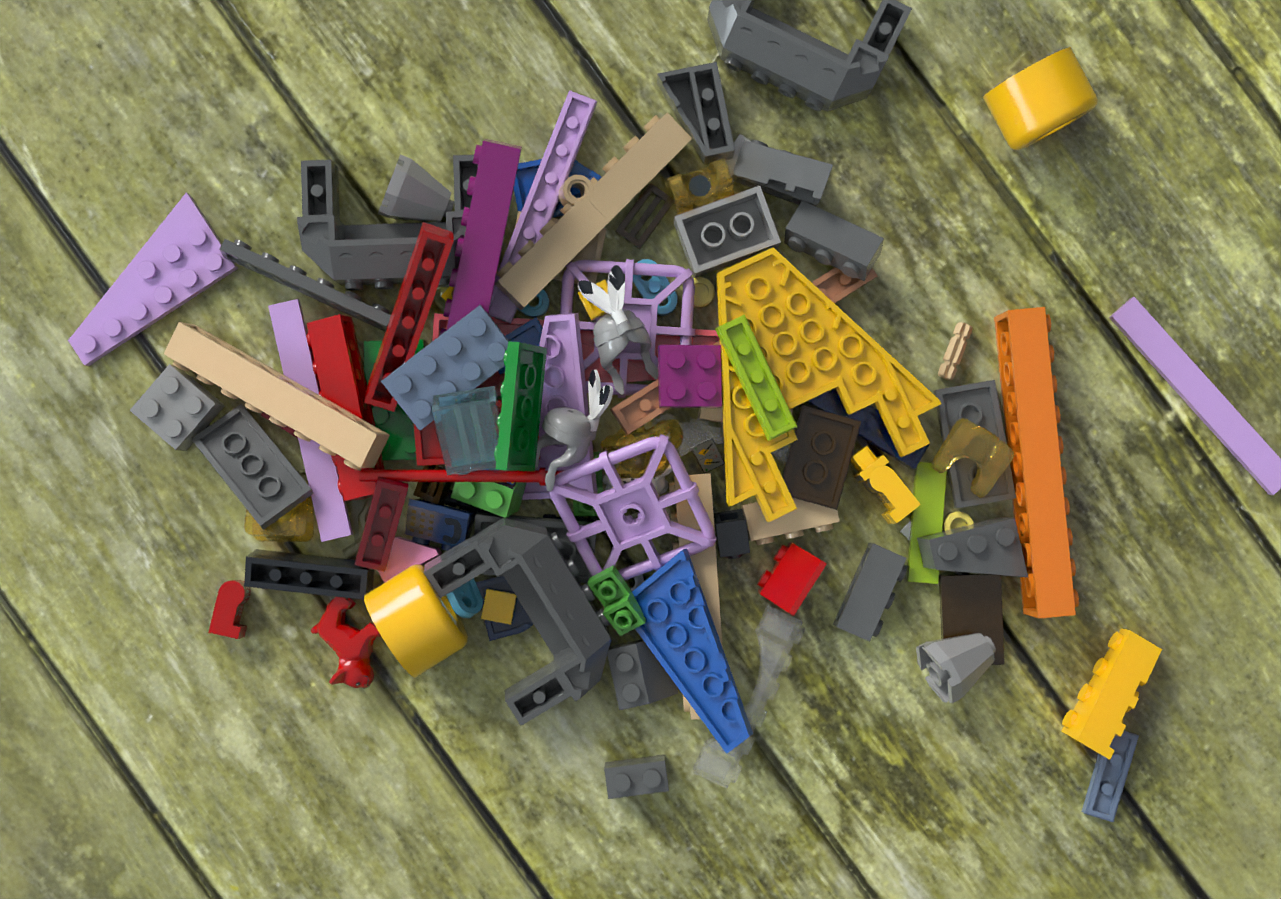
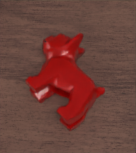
M335 597L327 605L326 611L319 623L311 628V632L313 634L318 633L339 657L337 672L332 676L329 683L331 685L344 683L353 688H368L374 680V672L370 666L369 657L371 656L376 637H381L372 622L361 630L345 624L346 611L352 609L356 602L352 598Z

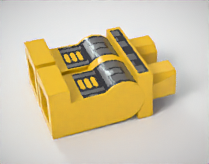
M868 446L861 448L851 458V464L858 471L853 477L858 483L863 482L865 489L875 494L887 510L881 514L888 524H897L921 504L894 470L885 466L889 461L884 455L876 457Z

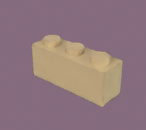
M792 498L797 507L796 510L771 522H767L758 502L741 505L746 518L749 541L756 540L757 545L775 542L773 536L782 534L786 535V539L800 537L804 535L803 530L815 527L816 533L833 529L832 523L840 522L838 511Z

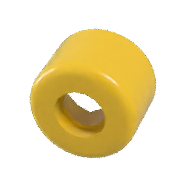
M1071 47L1060 50L1025 68L983 96L1008 146L1013 150L1026 148L1059 131L1092 111L1098 102L1097 96Z
M420 564L410 566L364 595L366 608L381 637L401 666L414 678L461 650L468 642L465 627L460 617L453 611L447 595L441 598L438 596L424 574V566Z

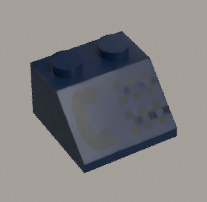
M409 499L405 534L413 536L412 542L429 546L430 541L442 543L441 549L448 551L470 538L476 513L434 504L421 499Z

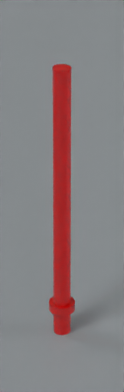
M540 467L539 470L361 469L359 470V481L377 482L379 476L399 482L539 483L540 486H546L545 476L548 470H546V467ZM556 470L555 476L564 470Z

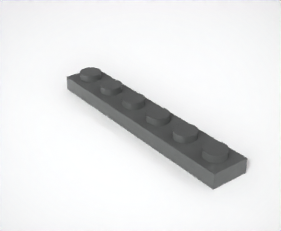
M224 239L219 249L224 258L386 332L391 315H389L390 311L387 308L373 303L372 306L361 302L362 298L359 295L350 291L341 293L335 290V286L325 279L318 278L315 281L307 277V272L294 265H290L287 268L279 264V259L265 252L259 255L251 251V246L240 240L235 239L233 243Z

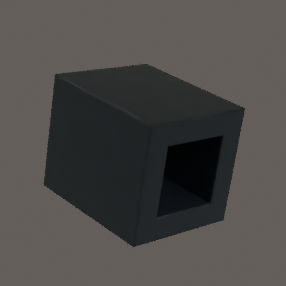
M743 509L713 513L720 558L736 559L742 557L743 554L750 553L747 524Z

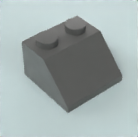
M643 639L609 646L607 656L619 710L650 704L678 694L676 684Z

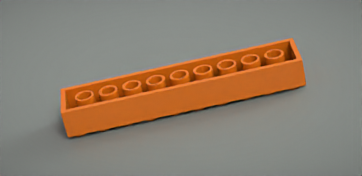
M1045 307L1007 310L995 316L994 322L1006 443L1016 498L1012 499L1013 514L1028 577H1020L1023 614L1035 618L1076 615L1075 607L1079 606V597L1077 590L1073 589L1072 577L1076 574L1074 559L1070 558L1069 546H1072L1073 536L1071 529L1067 528L1066 515H1069L1070 506L1068 498L1064 497L1063 485L1066 484L1067 476L1066 470L1061 466L1060 454H1063L1064 446L1062 437L1058 436L1057 424L1060 423V409L1058 405H1055L1054 393L1057 392V379L1055 375H1052L1051 363L1054 362V349L1051 344L1049 345L1048 332L1051 331V318L1049 314H1046Z

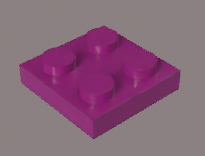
M721 345L658 346L659 408L722 407Z

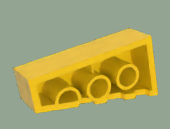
M1123 628L1111 636L1108 642L1109 650L1104 658L1101 657L1094 665L1092 679L1089 684H1084L1077 696L1079 701L1073 710L1071 709L1066 713L1062 721L1064 727L1061 732L1109 760L1114 752V749L1109 747L1115 736L1121 737L1126 727L1123 724V717L1125 713L1135 708L1139 700V692L1136 689L1138 685L1143 686L1147 683L1162 651L1161 648L1141 636Z

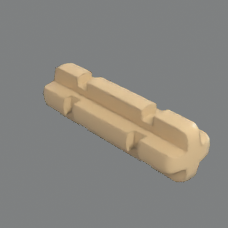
M962 322L956 324L953 331L955 336L950 339L943 358L945 362L940 365L938 376L946 380L954 379L957 372L956 365L958 366L961 362L967 346L966 339L970 338L973 330L972 326Z

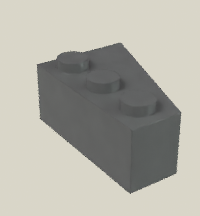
M717 62L658 73L657 85L682 128L692 137L690 141L703 164L732 159L735 148Z
M744 140L730 180L750 188L761 186L762 192L800 205L803 200L817 206L823 195L833 165L785 150L770 148L767 144L758 140H751V142Z
M998 517L917 538L923 567L1028 577L1015 518Z

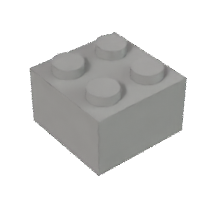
M169 364L130 411L175 450L187 451L193 444L192 438L206 429L225 405L187 372Z

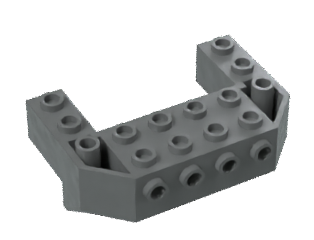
M712 0L709 6L707 21L720 59L725 61V66L736 72L743 70L751 74V78L760 84H772L778 87V91L789 98L796 96L806 101L805 105L815 111L825 110L828 112L868 98L912 8L897 0H882L863 41L856 39L849 55L753 8L754 0Z
M453 155L455 211L446 212V222H425L453 232L454 242L438 287H450L452 269L459 268L460 257L455 256L458 238L464 239L466 226H461L464 207L470 208L472 196L467 195L470 176L476 177L478 164H473L474 155ZM332 160L301 161L302 217H297L302 251L341 286H345V290H363V285H375V289H393V284H402L423 223L344 225L340 221L338 166Z
M503 517L425 564L424 574L440 598L490 568L493 569L497 577L503 574L554 657V661L504 690L505 702L520 726L570 696H572L574 701L579 700L601 680L611 642L607 626L611 624L603 615L604 610L600 609L597 611L592 601L596 598L587 583L581 585L576 575L580 574V571L572 558L566 560L560 551L565 547L556 532L550 534L546 527Z

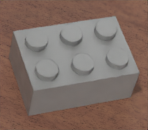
M761 186L674 216V226L689 267L694 273L693 278L744 261L774 247L777 249L781 243Z

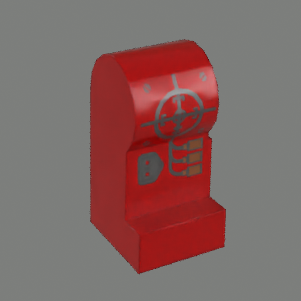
M230 580L220 586L208 633L235 639L245 637L247 625L240 624L243 606L250 598L251 590L250 587H244V581Z

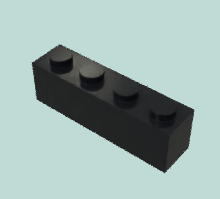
M256 549L246 556L244 587L364 600V595L373 590L375 570L355 565V560Z

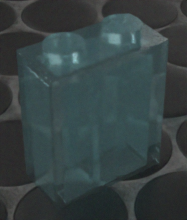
M489 386L433 395L432 412L447 475H464L471 471L483 469L495 470L494 451L499 438L497 420L501 413L496 387Z

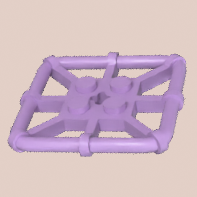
M626 259V262L570 261L565 266L567 269L564 271L562 278L560 314L572 313L574 279L589 281L582 272L610 273L612 267L618 265L625 274V295L622 309L632 311L645 325L651 340L650 358L656 365L657 370L658 358L655 356L656 335L680 336L679 345H692V337H695L696 330L693 329L695 284L692 277L694 273L689 268L685 269L676 265L634 263V260ZM633 275L676 278L653 299L632 298ZM683 284L681 327L657 326L658 305ZM579 321L580 330L593 331L596 322ZM629 341L625 349L615 358L620 359L619 375L624 383V394L620 395L615 390L613 382H601V388L611 385L613 387V395H618V398H626V395L632 396L648 386L646 384L626 383L628 359L643 360L640 343ZM595 343L594 352L583 360L584 371L600 358ZM586 381V390H587V393H588V381Z
M661 434L659 437L646 438L610 453L604 451L599 454L598 458L562 471L555 476L554 487L550 492L551 499L568 530L567 536L569 540L575 543L592 576L612 565L615 566L622 550L640 543L649 559L618 570L624 580L652 570L658 571L683 549L687 548L689 555L692 556L714 546L717 538L709 516L698 496L699 488L696 482L691 481L675 446L668 440L669 437ZM655 449L644 475L623 484L614 464ZM664 453L681 488L659 497L652 479ZM604 469L613 488L599 494H594L567 483ZM565 497L593 506L600 520L584 526L579 525ZM687 499L701 531L671 521L665 507ZM634 508L639 510L638 518L633 519L631 515L625 516L627 509ZM606 530L613 548L602 569L586 538ZM670 533L693 542L659 554L651 539Z

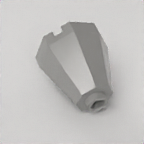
M400 154L378 214L391 219L440 222L443 216L446 217V212L452 210L454 201L450 200L451 192L415 161Z
M981 633L927 641L916 647L918 665L921 671L927 668L930 675L925 677V679L943 702L949 701V703H954L963 698L995 661L994 653L996 648L992 640L988 636L984 637Z

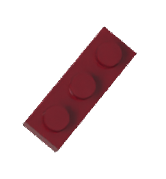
M378 476L355 565L385 572L409 484Z

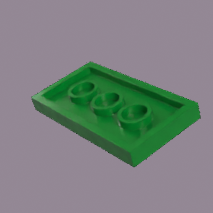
M419 339L414 355L425 348L424 339ZM363 341L366 385H368L382 341ZM398 402L394 412L371 405L375 427L390 435L381 452L382 460H417L414 423Z
M508 341V347L504 353L505 377L500 389L502 408L497 420L499 438L494 451L495 469L535 471L547 348Z

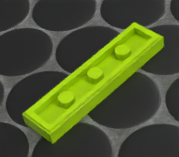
M745 315L715 328L767 440H772L797 428V424Z
M915 462L913 495L921 505L913 510L911 514L906 579L908 582L938 584L939 570L923 567L917 538L942 532L947 464Z

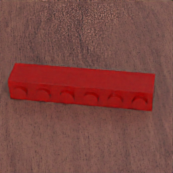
M423 222L365 391L364 403L392 412L395 411L397 401L381 381L415 354L454 242L453 232Z
M338 314L308 322L306 338L309 347L313 351V371L319 380L321 389L319 395L375 426L371 405L364 403L367 385L352 317ZM338 454L336 456L331 455L332 461L338 469V489L344 501H358L373 497L377 482H360L359 470L344 464L345 459ZM380 454L374 468L361 469H384L382 455Z

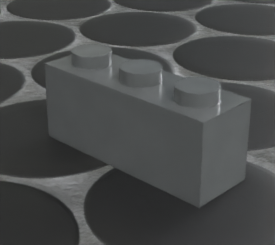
M803 200L785 228L784 243L792 250L799 253L804 252L814 257L823 265H831L842 270L848 277L859 278L863 281L866 280L879 258L884 241L883 237Z
M868 543L833 625L869 642L872 636L877 637L883 625V621L880 620L884 609L888 610L891 607L895 598V593L892 592L896 582H901L906 574L908 566L904 563L907 558L874 543Z

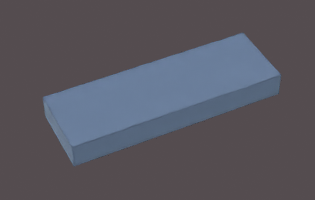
M1124 730L1121 737L1115 736L1109 746L1114 749L1110 760L1098 753L1081 812L1114 822L1139 735Z

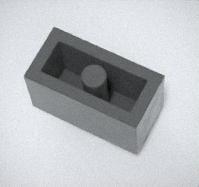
M665 755L605 762L604 771L608 799L669 791Z

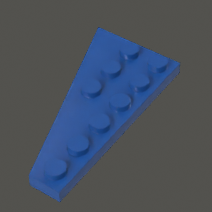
M686 548L632 591L646 620L645 624L635 628V630L727 754L753 735V731L688 549Z

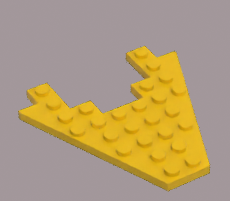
M774 247L717 273L719 326L745 315L789 409L836 388L848 415L875 403L900 457L930 444L918 419V415L941 405L940 400ZM720 341L727 504L730 507L755 495L766 521L771 522L797 509L771 452L798 439L792 429L772 440H767Z

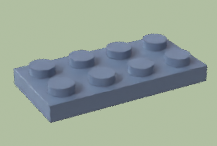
M479 305L381 382L416 427L421 430L505 366L504 353L507 350L509 340L482 305Z

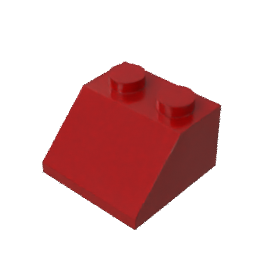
M789 542L787 546L783 544L780 546L773 558L776 564L771 572L767 569L764 571L757 585L760 586L759 594L794 616L827 563L796 544Z

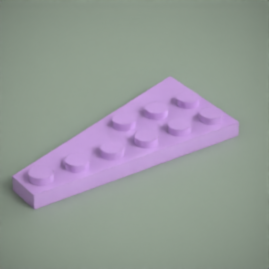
M187 192L68 340L85 366H90L238 269L234 262L224 258L219 250L222 245L221 241L191 195Z
M578 313L548 315L544 319L539 346L547 348L539 438L546 433L542 428V423L545 415L551 409L569 407L582 412L586 417L589 415ZM592 440L584 459L570 466L558 467L557 470L565 471L593 460ZM550 445L541 448L539 464L536 470H539L540 467H546V470H548L550 463L565 453L567 445ZM595 472L567 483L598 494ZM527 483L522 500L551 499V496L546 486H540L539 483Z

